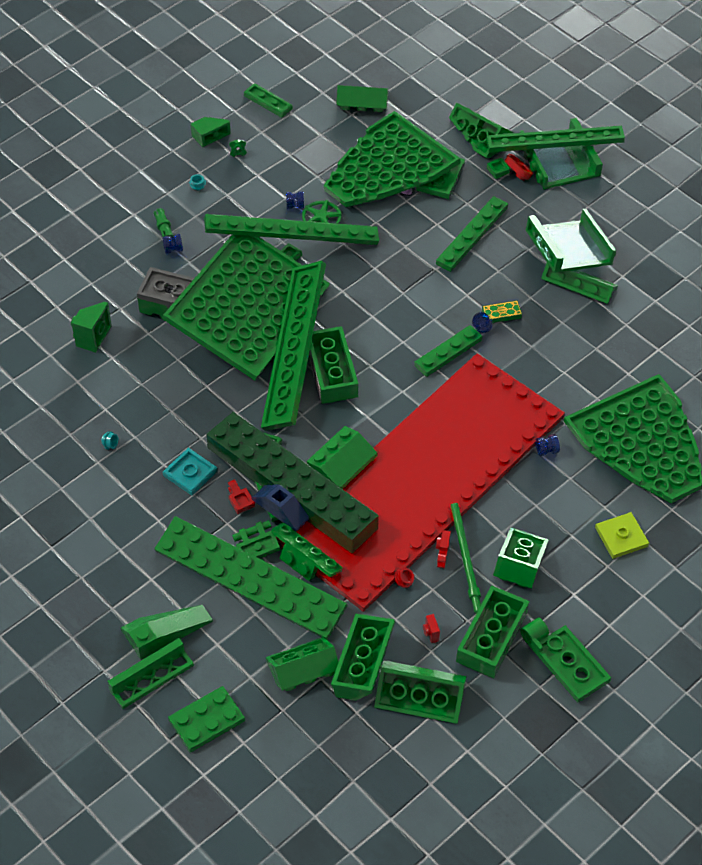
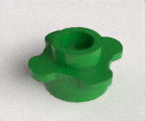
M234 140L229 143L231 147L230 155L232 157L236 155L245 156L247 154L245 150L246 142L244 140Z

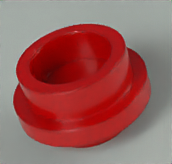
M400 568L395 572V581L400 587L407 588L412 585L414 574L410 569Z

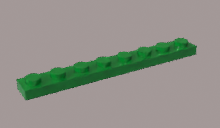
M622 126L487 135L486 141L490 153L624 143L625 135Z

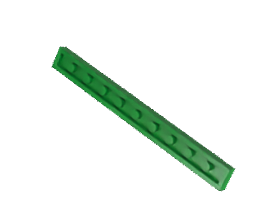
M205 214L204 216L205 233L378 245L379 243L378 228L376 226Z

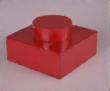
M434 614L427 615L425 624H423L424 634L426 637L429 636L431 643L439 642L440 629Z

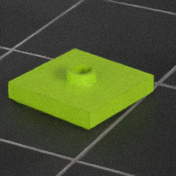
M632 512L595 525V529L612 559L649 546V542Z

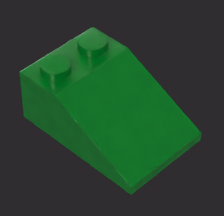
M511 527L498 556L493 576L503 581H510L521 587L532 589L548 544V539Z

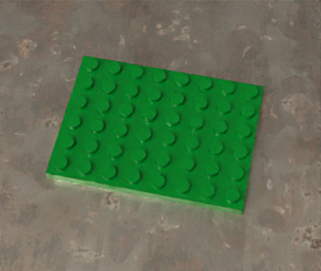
M231 235L163 314L162 319L248 377L256 380L276 354L292 270L303 265L260 237ZM324 279L320 298L330 285V283H328Z

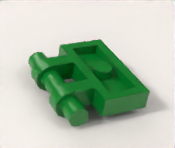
M269 520L257 522L255 526L248 529L242 528L238 533L232 535L235 542L243 540L242 543L236 545L237 548L259 559L281 550L276 536L271 531L265 533L266 529L272 527ZM254 534H260L259 536L254 537L252 539L248 538L249 536H252Z

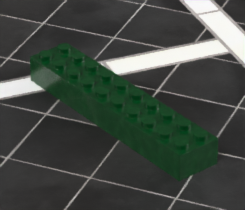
M235 412L228 415L206 434L209 450L254 483L256 481L262 487L279 484L292 493L309 516L308 522L350 553L358 549L378 530V514Z

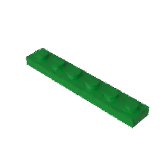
M493 196L436 259V265L451 272L506 211L508 203Z

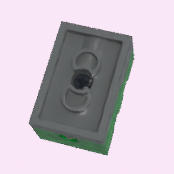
M150 267L137 292L139 312L148 315L159 314L162 318L163 314L194 278Z

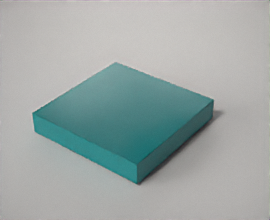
M188 447L162 473L165 478L193 496L218 469Z

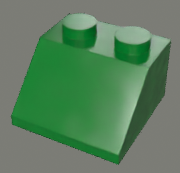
M108 302L80 309L77 315L72 318L71 326L76 347L97 352L112 327Z

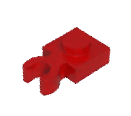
M443 530L442 537L437 538L436 549L439 550L438 568L445 569L451 531Z

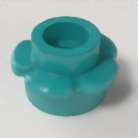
M196 174L191 177L189 184L192 189L201 190L206 185V180L202 175Z
M112 431L106 432L101 439L102 445L105 446L106 450L110 448L115 449L119 441L118 435Z

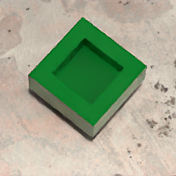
M502 158L487 163V169L495 179L510 173V167Z

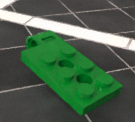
M536 618L520 628L524 641L577 703L611 681L610 675L566 625L550 635L547 625L541 618ZM565 656H569L573 658L574 661L572 663H566L563 661L562 658ZM579 671L584 672L587 677L579 678L576 676V673Z

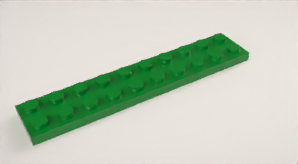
M323 261L295 267L292 270L261 428L265 431L296 424L326 264Z
M177 516L173 518L154 548L157 553L321 638L324 637L326 640L329 639L348 606L346 602Z

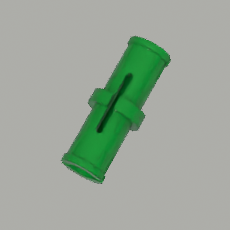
M156 209L157 212L154 211V216L157 221V228L161 231L163 241L170 242L171 239H174L170 228L171 223L167 220L164 209Z

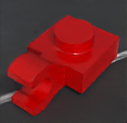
M235 479L228 482L229 501L237 514L255 507V502L252 500L247 488L241 490Z

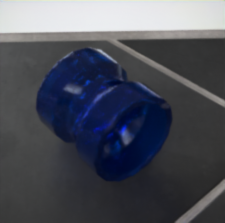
M303 191L297 193L286 192L287 209H292L293 207L304 209Z
M175 234L173 237H162L165 254L175 250L177 252L183 251L180 234Z
M479 312L473 316L472 324L479 333H488L492 329L493 322L486 313Z
M556 434L549 435L548 438H536V449L540 457L546 456L550 452L552 454L560 452V444Z

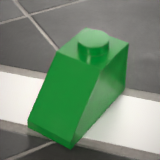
M203 117L191 123L192 137L203 148L230 135V121Z

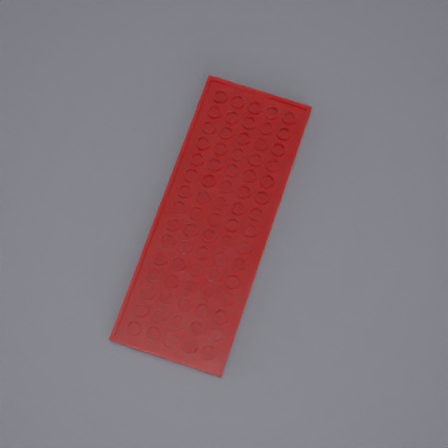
M478 353L475 354L374 447L378 456L343 488L344 491L379 515L378 530L353 553H350L308 521L297 531L298 534L305 537L307 541L343 567L341 572L332 577L317 569L316 576L364 612L395 582L394 576L398 569L410 568L437 541V538L442 536L443 530L448 531L455 524L451 510L452 503H458L462 517L564 418L565 412ZM276 537L280 548L283 549L285 543Z

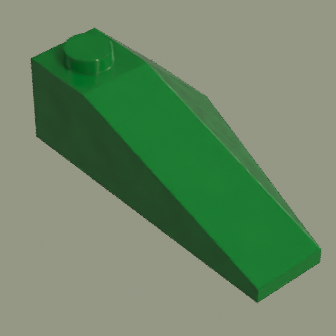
M197 605L138 618L121 627V631L140 660L176 639H181L213 622V619L203 605Z

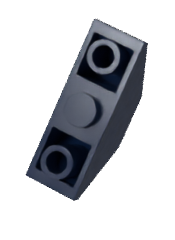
M279 484L265 485L252 497L254 502L286 525H289L296 532L309 520V516L296 497Z

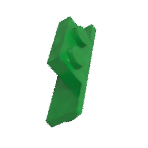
M281 523L272 528L271 533L285 543L279 559L308 581L314 579L317 569L329 577L342 571L343 567L307 541L305 537L298 534L289 525Z

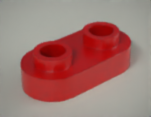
M508 154L505 158L506 164L511 170L516 172V176L519 179H530L533 172L518 157Z

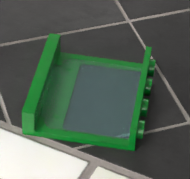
M577 118L570 119L569 129L582 128ZM592 145L523 150L524 157L529 161L530 169L535 173L537 182L541 184L543 190L601 176L603 163Z
M587 209L582 210L579 221L541 225L535 215L528 216L526 232L554 273L613 264L616 249Z

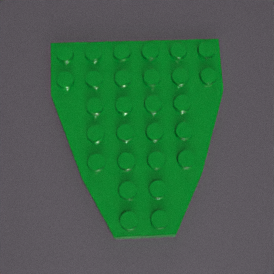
M393 111L368 127L366 135L363 138L360 137L357 140L358 144L346 152L338 162L336 171H332L330 178L325 182L324 191L343 206L349 207L386 198L434 181L459 165L461 161L453 152L396 111Z
M660 374L564 417V423L585 450L632 483L665 501L673 503L702 489V467L698 458L699 451L692 430L688 427L687 416L683 413L682 402Z

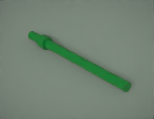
M452 503L451 510L469 586L468 595L469 599L472 600L474 613L476 614L481 606V593L476 585L458 503Z

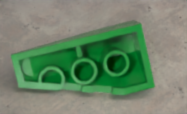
M457 102L449 116L457 129L463 133L464 138L473 146L474 151L486 158H490L498 153H489L486 141L487 135L514 133Z

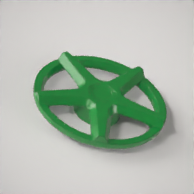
M328 200L312 202L305 206L302 213L303 221H306L305 215L307 211L314 214V217L308 220L309 222L329 223V217H338L336 224H339L341 220L340 209ZM323 204L320 210L312 208L315 205ZM328 205L333 207L337 212H327Z

